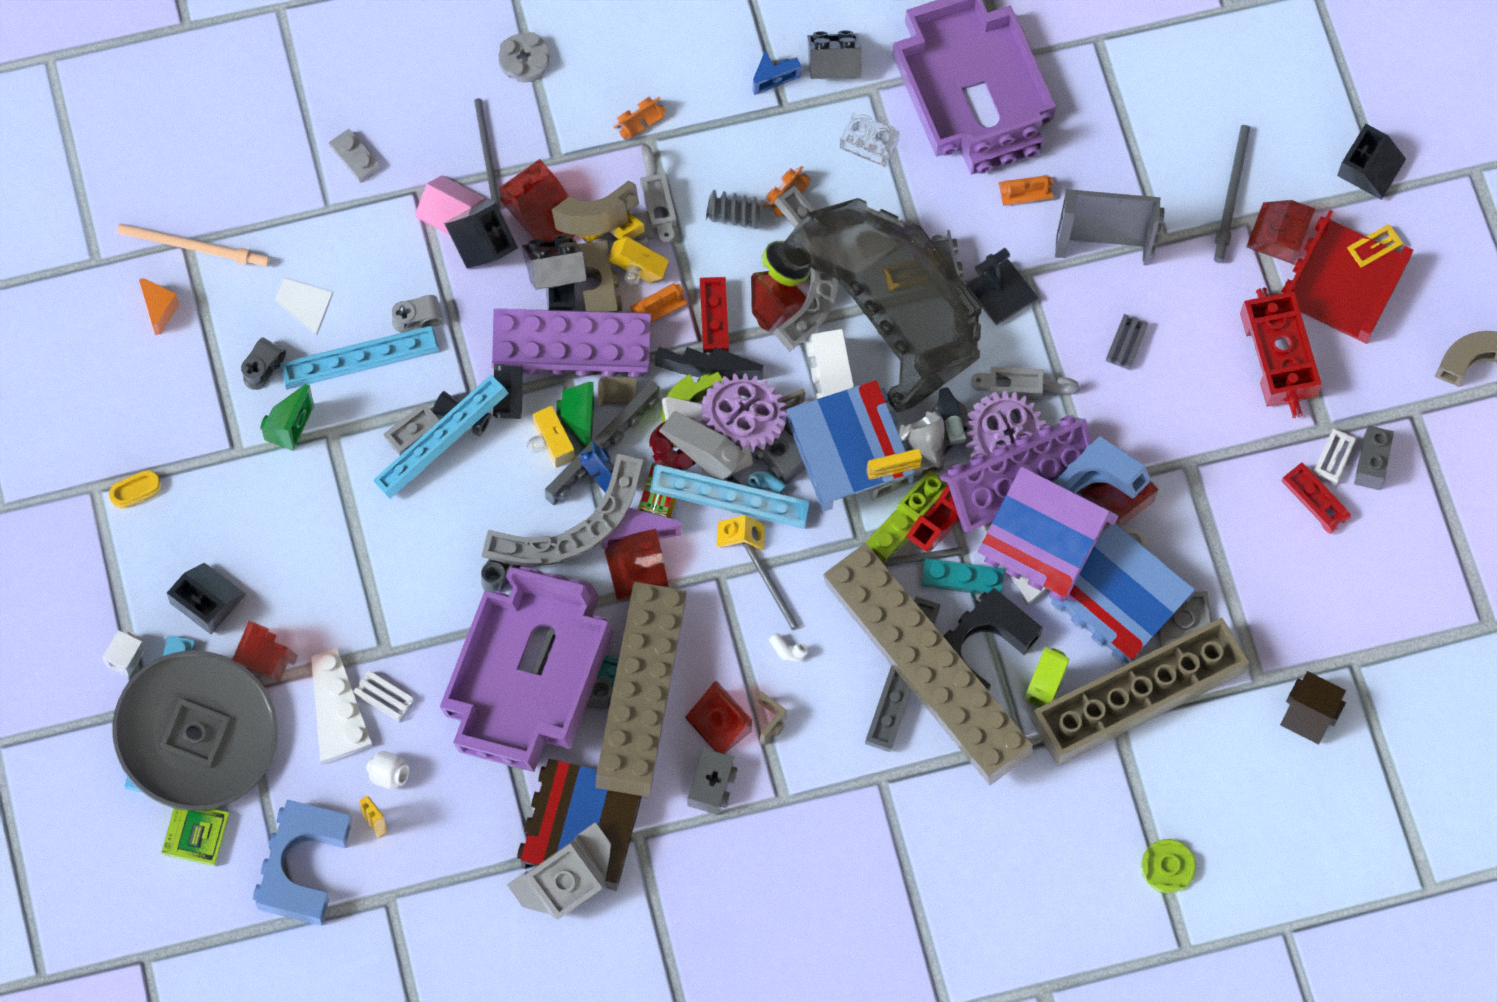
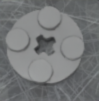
M518 33L510 36L500 44L498 54L499 65L507 77L515 78L518 82L527 83L539 79L544 74V70L549 64V50L545 42L536 33ZM523 53L530 55L527 62L517 59V57Z

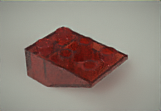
M541 159L499 187L500 201L533 239L547 241L553 240L558 235L576 236L561 232L555 227L552 209L567 199L569 195Z

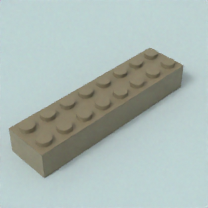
M639 582L633 583L597 768L595 788L650 797L684 615L686 590Z
M1223 617L1035 709L1031 721L1056 765L1059 766L1244 674L1249 661Z

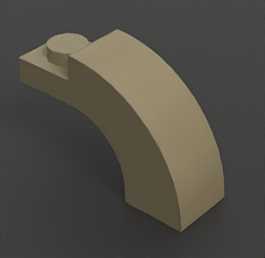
M628 180L608 196L594 201H582L569 196L552 209L556 229L571 235L589 236L606 233L623 226L628 222L627 213L639 204L636 184Z

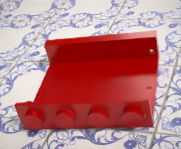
M1329 210L1326 217L1321 216L1314 229L1318 233L1315 238L1310 237L1303 250L1307 252L1304 259L1298 258L1292 270L1296 274L1293 280L1287 279L1281 292L1295 291L1301 313L1367 344L1414 249L1404 245L1401 253L1391 250L1361 268L1347 247L1363 238L1369 239V241L1354 249L1361 260L1364 261L1387 248V246L1380 243L1378 246L1371 248V246L1379 242L1331 220L1333 211Z

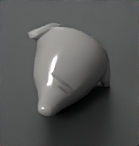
M928 411L925 418L914 424H909L907 427L901 424L899 431L901 441L906 440L913 450L920 449L921 455L936 468L943 466L944 421L941 415L936 411Z

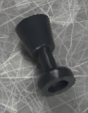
M443 391L437 398L432 412L435 415L444 417L460 402L446 391ZM487 412L471 427L473 434L479 437L482 436L490 422L491 413Z

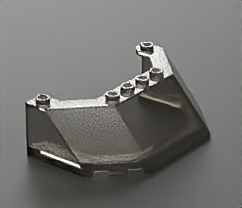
M855 198L806 213L776 253L788 268L799 270L810 267L839 280L877 329V332L892 349L893 353L900 360L899 385L891 387L887 392L889 404L897 413L915 407L980 358L978 341L981 339L979 316L982 313V306L922 227L914 223L910 226L898 221L897 215L884 209H880L878 212L867 207L866 201Z

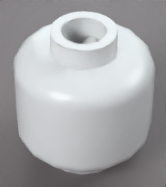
M387 751L378 752L374 757H371L366 767L371 783L389 790H394L404 785L409 775V767L405 759Z

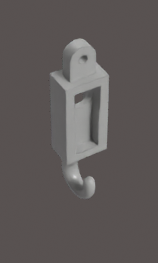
M644 145L641 151L647 177L640 178V186L646 212H648L652 231L657 230L660 242L662 244H670L674 240L673 226H676L677 220L666 174H657L652 149L649 145ZM663 207L667 209L668 217L656 219L654 210Z
M991 367V374L976 373L971 377V386L975 390L990 391V394L996 392L998 396L999 393L1006 391L1008 397L1011 393L1016 392L1017 399L1026 396V399L1042 400L1043 390L1068 395L1076 392L1079 388L1078 382L1071 378L1060 377L1057 380L1058 384L1043 379V369ZM1010 379L1011 385L1010 387H999L996 385V380Z

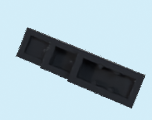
M658 347L655 354V366L684 375L690 374L691 376L701 377L705 374L712 375L719 372L722 379L726 376L730 381H732L733 374L742 379L745 373L748 376V380H752L754 376H757L758 380H762L764 365L715 347L712 355L689 347L686 348L683 355L662 347Z

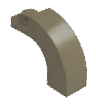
M1478 331L1458 339L1445 353L1435 377L1459 387L1466 370L1474 363L1480 361H1493L1497 363V331Z

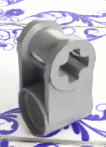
M425 295L416 299L400 301L392 308V325L400 333L431 325L434 328L443 323L438 298L435 295Z

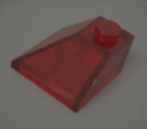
M769 271L756 272L751 276L752 314L762 329L767 332L775 331L801 309L806 296L797 286H787L774 280L768 274Z
M656 529L630 534L604 550L617 600L631 597L634 582L669 588Z

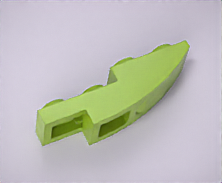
M931 470L898 503L897 509L865 542L883 563L896 550L899 551L909 539L905 536L916 520L933 506L948 485L947 482L941 481V478Z

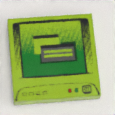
M173 809L161 851L162 855L216 867L230 816L229 812L216 809L205 811Z

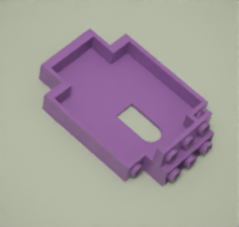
M935 0L907 9L905 24L911 37L894 42L892 56L935 156L952 155L960 149L970 175L976 173H987L992 168L1000 165L1009 166L1016 160L1025 157L1028 159L1033 158L1042 152L1044 139L1040 133L1041 125L1047 124L1054 119L1056 105L1012 6L987 12L982 0ZM985 83L999 115L998 123L993 127L980 126L975 121L962 90Z
M510 567L506 577L513 588L509 596L500 591H494V593L484 591L440 708L446 717L461 721L453 744L460 753L535 772L545 743L571 749L614 632L605 618L597 615L593 616L600 597L591 583L568 579L558 574H544L542 571L534 568L520 567L516 569ZM548 626L554 629L556 637L542 675L519 670L532 633L539 627Z

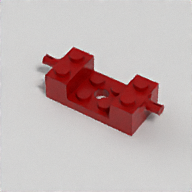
M1263 287L1262 290L1259 288L1256 290L1258 298L1244 301L1240 316L1246 337L1252 336L1263 374L1260 385L1267 407L1288 404L1292 418H1299L1303 416L1299 402L1317 397L1322 383L1295 291L1268 296L1267 288ZM1277 340H1285L1289 344V348L1281 350L1276 346L1275 342Z

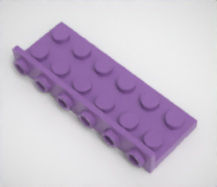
M494 308L491 368H494V363L523 364V373L538 374L539 369L549 370V374L563 375L565 370H576V375H591V371H602V376H617L618 372H628L629 377H644V373H649L651 313Z
M1074 415L1065 416L1059 419L1060 423L1054 426H1042L1037 429L1038 433L1031 436H1019L1015 438V443L996 446L990 454L976 455L970 458V462L965 465L957 464L947 468V472L940 475L941 481L948 482L963 531L970 532L993 522L1021 467L1051 482L1058 479L1069 464L1075 461L1089 444L1093 443L1086 419L1076 418Z

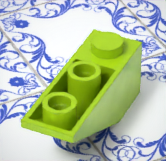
M1044 648L1024 701L1039 708L1055 700L1063 684L1070 660L1064 652L1056 648Z

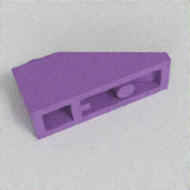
M629 508L621 523L601 542L602 549L681 536V524L678 520Z

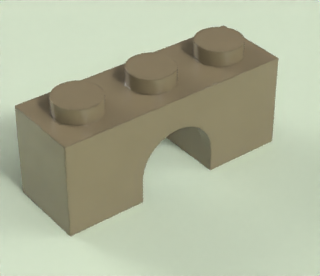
M607 240L578 244L583 251L586 277L596 278L601 283L595 289L583 291L585 311H622L621 296H615L614 288H619L617 272L612 273L611 265L614 263L608 261L611 249H608Z

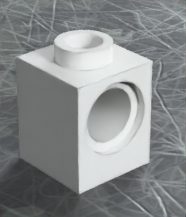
M118 630L102 657L105 666L130 677L145 652L142 639L132 632L128 631L126 634Z

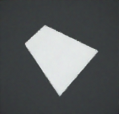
M283 278L275 301L316 335L332 292Z

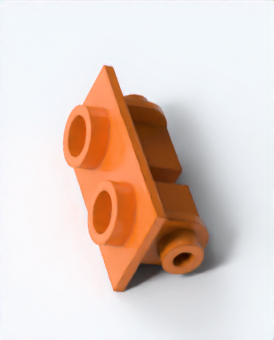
M650 96L637 104L640 109L634 113H631L630 110L624 112L617 117L619 122L612 127L620 126L622 129L619 131L621 137L624 140L627 138L632 139L633 136L645 129L640 120L643 119L649 127L656 121L664 118L665 108L663 105L660 104L658 106L656 103L660 96L654 100Z
M800 166L794 170L790 168L781 177L782 184L778 188L775 186L769 191L765 197L767 202L762 207L771 206L773 208L772 213L777 217L784 215L774 202L793 186L801 194L810 185L809 181L811 179L805 173L800 174L804 167Z
M1049 175L998 182L1003 206L1053 199L1051 188L1053 187V179Z
M672 283L631 305L630 309L636 313H651V323L688 303L682 295L684 291L681 285Z

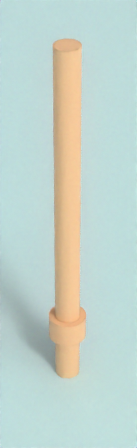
M119 224L118 234L234 259L236 263L244 265L252 263L267 267L270 260L268 256L250 253L249 249H232L125 224Z

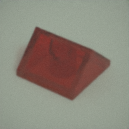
M718 681L712 683L685 716V719L713 750L722 754L727 753L752 732V719Z

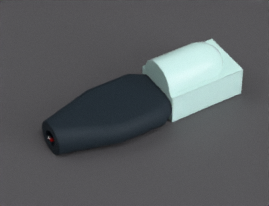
M948 387L941 388L939 390L938 410L944 421L949 444L963 443L966 437L960 418L959 404Z

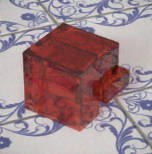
M248 621L232 661L253 673L280 683L287 664L294 666L298 655L288 647L274 642L277 635L268 632L269 628Z

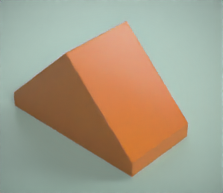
M142 278L139 279L156 336L161 334L179 303L176 293Z

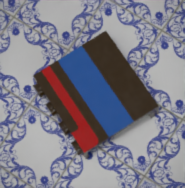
M548 758L546 767H541L538 782L542 783L540 791H535L532 798L531 807L535 808L532 818L527 817L524 828V833L528 834L526 842H521L518 849L517 858L521 859V868L526 869L527 864L539 865L573 841L576 835L596 822L611 843L605 879L606 889L617 891L642 796L595 788L596 769Z

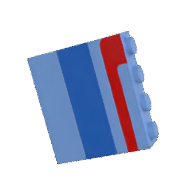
M877 380L787 409L786 420L823 512L833 509L835 500L905 477L908 483L913 482L916 469L871 480L868 478L866 471L869 460L902 453L907 449L906 441H901L895 427L898 425L893 410L889 411L887 407L888 397L884 388L880 389Z
M1115 523L1114 525L1110 524L1097 539L1069 595L1076 598L1075 602L1069 599L1061 602L1050 596V603L1058 611H1066L1072 617L1071 621L1081 630L1086 628L1092 633L1091 638L1101 647L1106 645L1112 650L1111 654L1121 664L1126 662L1128 664L1134 661L1139 652L1184 602L1187 604L1194 597L1195 589Z

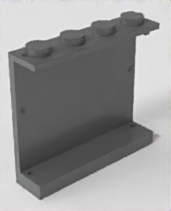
M1066 189L1056 233L1055 258H1065L1069 240L1142 246L1143 265L1147 266L1149 257H1154L1155 246L1158 243V234L1161 232V223L1164 222L1165 208L1160 207L1161 197Z

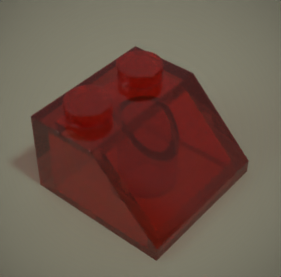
M1293 200L1263 202L1246 248L1295 265L1316 208Z
M1150 481L1133 499L1111 484L1097 482L1090 484L1081 491V495L1085 499L1118 515L1115 523L1122 527L1155 501L1159 489Z

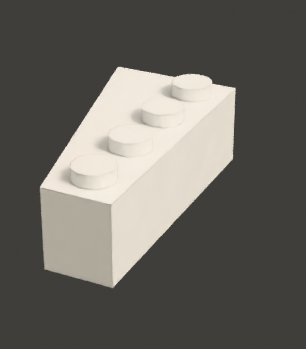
M842 329L811 334L808 342H806L808 358L811 359L812 380L813 383H816L818 389L816 399L853 388Z

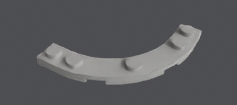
M795 186L778 197L774 202L800 235L806 247L811 268L810 288L804 304L794 316L773 332L789 352L807 340L826 320L832 303L836 299L839 280L835 248H831L830 241L826 235L828 230L818 213Z
M617 454L609 487L600 504L590 517L566 530L565 533L553 537H521L488 530L482 558L521 566H544L565 562L590 551L603 542L626 515L637 489L643 459Z

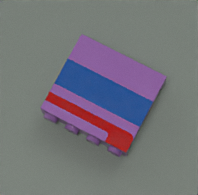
M1021 467L977 552L986 556L984 562L996 568L1000 564L1007 567L1005 573L1019 580L1021 576L1028 578V585L1042 591L1043 587L1051 590L1049 596L1061 602H1064L1065 599L1075 602L1076 598L1070 596L1069 593L1105 523L1108 522L1114 525L1118 515Z

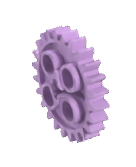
M745 373L742 379L733 374L732 381L724 376L722 384L715 381L713 388H708L707 394L703 397L700 413L703 416L701 422L705 423L706 427L727 437L736 446H739L743 452L745 447H749L750 451L754 453L756 445L761 450H764L766 443L773 445L774 439H779L781 430H784L787 412H784L786 403H780L781 394L774 395L775 386L766 388L767 380L760 384L757 383V376H754L751 381L748 380V376Z
M1006 391L999 393V396L994 392L989 397L985 396L980 399L981 403L978 402L973 405L975 411L968 413L969 418L973 421H968L964 424L971 429L965 433V437L971 438V442L966 444V447H974L975 450L971 453V457L980 454L987 455L993 452L992 449L995 447V444H1007L1008 446L1015 443V438L1019 436H1031L1038 433L1037 429L1044 425L1046 421H1038L1037 417L1041 414V411L1033 412L1032 409L1035 403L1026 405V396L1017 400L1016 392L1011 393L1009 397ZM1010 412L1016 416L1017 423L1011 420ZM987 419L992 421L994 425L993 430L988 428Z

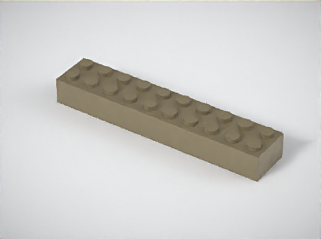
M864 543L823 574L825 584L989 786L1033 754L1032 743L867 543Z

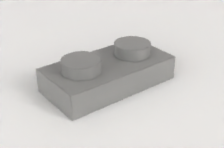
M347 129L329 142L330 149L359 183L380 170V164L350 129Z
M423 403L386 431L383 436L400 456L440 420Z

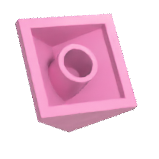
M441 175L426 184L415 217L449 235L444 222L485 201L486 198Z

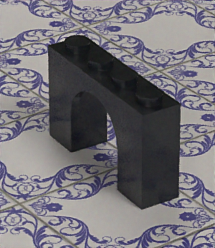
M993 587L988 594L983 592L975 602L977 606L971 612L967 610L958 620L959 626L954 631L950 629L943 636L964 661L961 647L970 636L976 633L991 632L997 634L1024 655L1041 637L1043 627ZM971 669L975 676L990 692L991 684H989L985 679H983L979 674H977L973 669Z

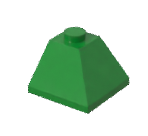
M586 382L563 390L562 400H557L556 415L561 416V425L584 449L592 442L595 403L594 382Z
M304 384L275 405L269 416H264L260 429L265 441L294 451L314 408L310 385Z

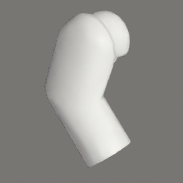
M780 633L773 635L769 639L770 644L782 660L800 662L805 659L808 653V649L803 643L795 644V646L787 645Z

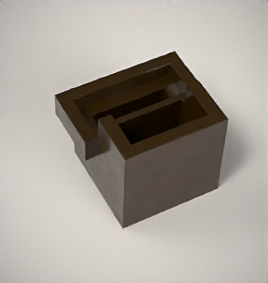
M1307 671L1303 680L1297 678L1286 700V703L1290 705L1280 726L1319 745L1329 724L1335 726L1346 704L1342 700L1346 690Z

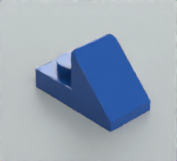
M765 51L753 78L752 91L754 95L800 78L801 64L798 58L785 59L774 66L767 51Z

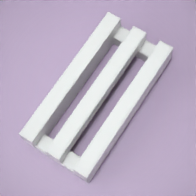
M1333 428L1313 474L1316 477H1322L1324 481H1332L1331 484L1336 486L1357 438ZM1335 436H1337L1340 440L1326 471H1324L1321 467ZM1346 440L1350 443L1336 474L1333 475L1331 470Z
M368 670L365 678L354 689V695L399 722L414 701L413 697ZM370 681L374 682L375 684L379 685L380 687H382L383 689L387 690V691L390 692L391 694H393V695H395L396 697H398V698H400L401 700H403L405 703L402 704L401 702H399L398 700L394 699L393 697H391L390 695L386 694L385 692L381 691L380 689H378L377 687L373 686V685L370 684L369 682H370ZM366 688L400 710L398 713L363 692V690Z

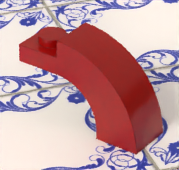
M949 485L946 486L933 506L924 515L919 516L905 536L926 552L933 550L959 521Z

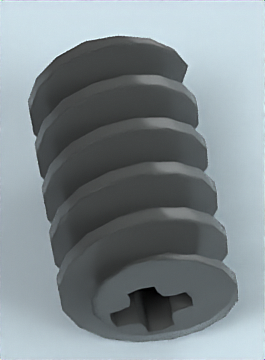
M713 189L708 201L706 220L711 214L712 222L716 223L721 216L723 224H727L731 218L732 224L737 226L741 219L743 227L747 228L750 221H752L753 229H757L761 204H758L756 196H753L749 203L745 194L740 201L737 200L736 193H733L731 198L727 199L726 191H723L720 198H718L716 190Z

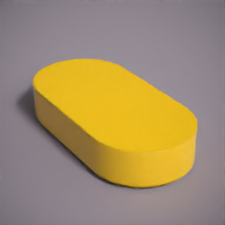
M144 470L116 482L109 490L111 503L116 508L127 509L156 496L161 489L160 478L155 472Z

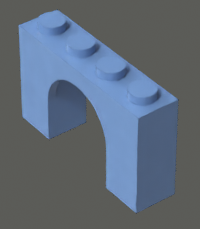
M1099 436L1086 447L1085 451L1075 461L1069 464L1064 473L1058 479H1055L1053 483L1076 494L1086 485L1103 482L1115 486L1134 499L1151 479L1145 465Z
M287 799L285 807H280L277 823L280 824L277 833L273 832L271 835L269 849L272 850L269 859L265 858L263 861L261 874L264 876L261 885L257 884L255 887L253 900L256 901V906L260 911L322 926L329 903L328 893L291 882L283 872L284 861L291 849L307 841H316L345 848L352 827L351 815Z

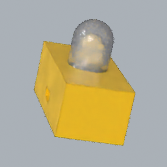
M627 236L613 243L608 257V261L626 270L624 280L630 286L636 285L640 278L648 283L662 279L669 261Z
M552 405L533 413V424L539 435L528 440L527 449L532 453L546 449L556 468L574 460V448Z

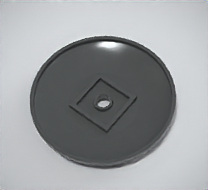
M191 650L171 653L144 666L123 689L118 699L112 722L115 754L129 780L142 793L154 801L185 811H205L220 808L246 795L266 773L272 761L277 743L278 728L274 706L261 682L238 662L226 656L207 651ZM191 727L200 729L202 733L201 738L191 740L186 734L187 729Z

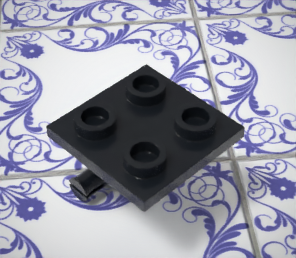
M1005 247L994 255H987L986 260L976 265L974 268L980 276L966 284V288L995 325L1000 324L1038 299V296L1008 259L1010 253Z

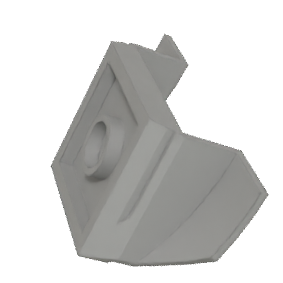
M595 822L576 835L573 841L529 872L525 871L508 883L507 886L522 907L550 914L558 920L604 887L611 843Z

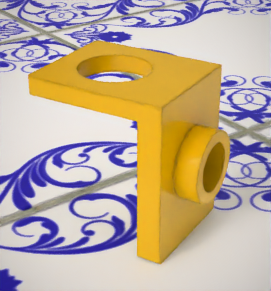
M747 515L718 521L716 546L721 548L745 542L759 550H763L766 526ZM753 526L758 531L757 541L752 536Z

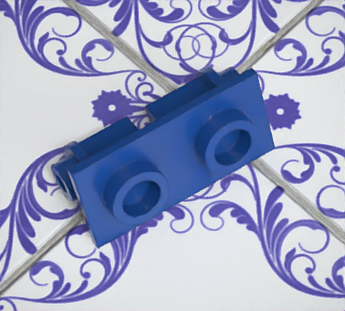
M593 441L592 451L588 452V450H585L579 455L580 463L591 476L599 471L601 472L594 478L606 493L614 465L610 461L611 457L604 447L599 448L595 441Z

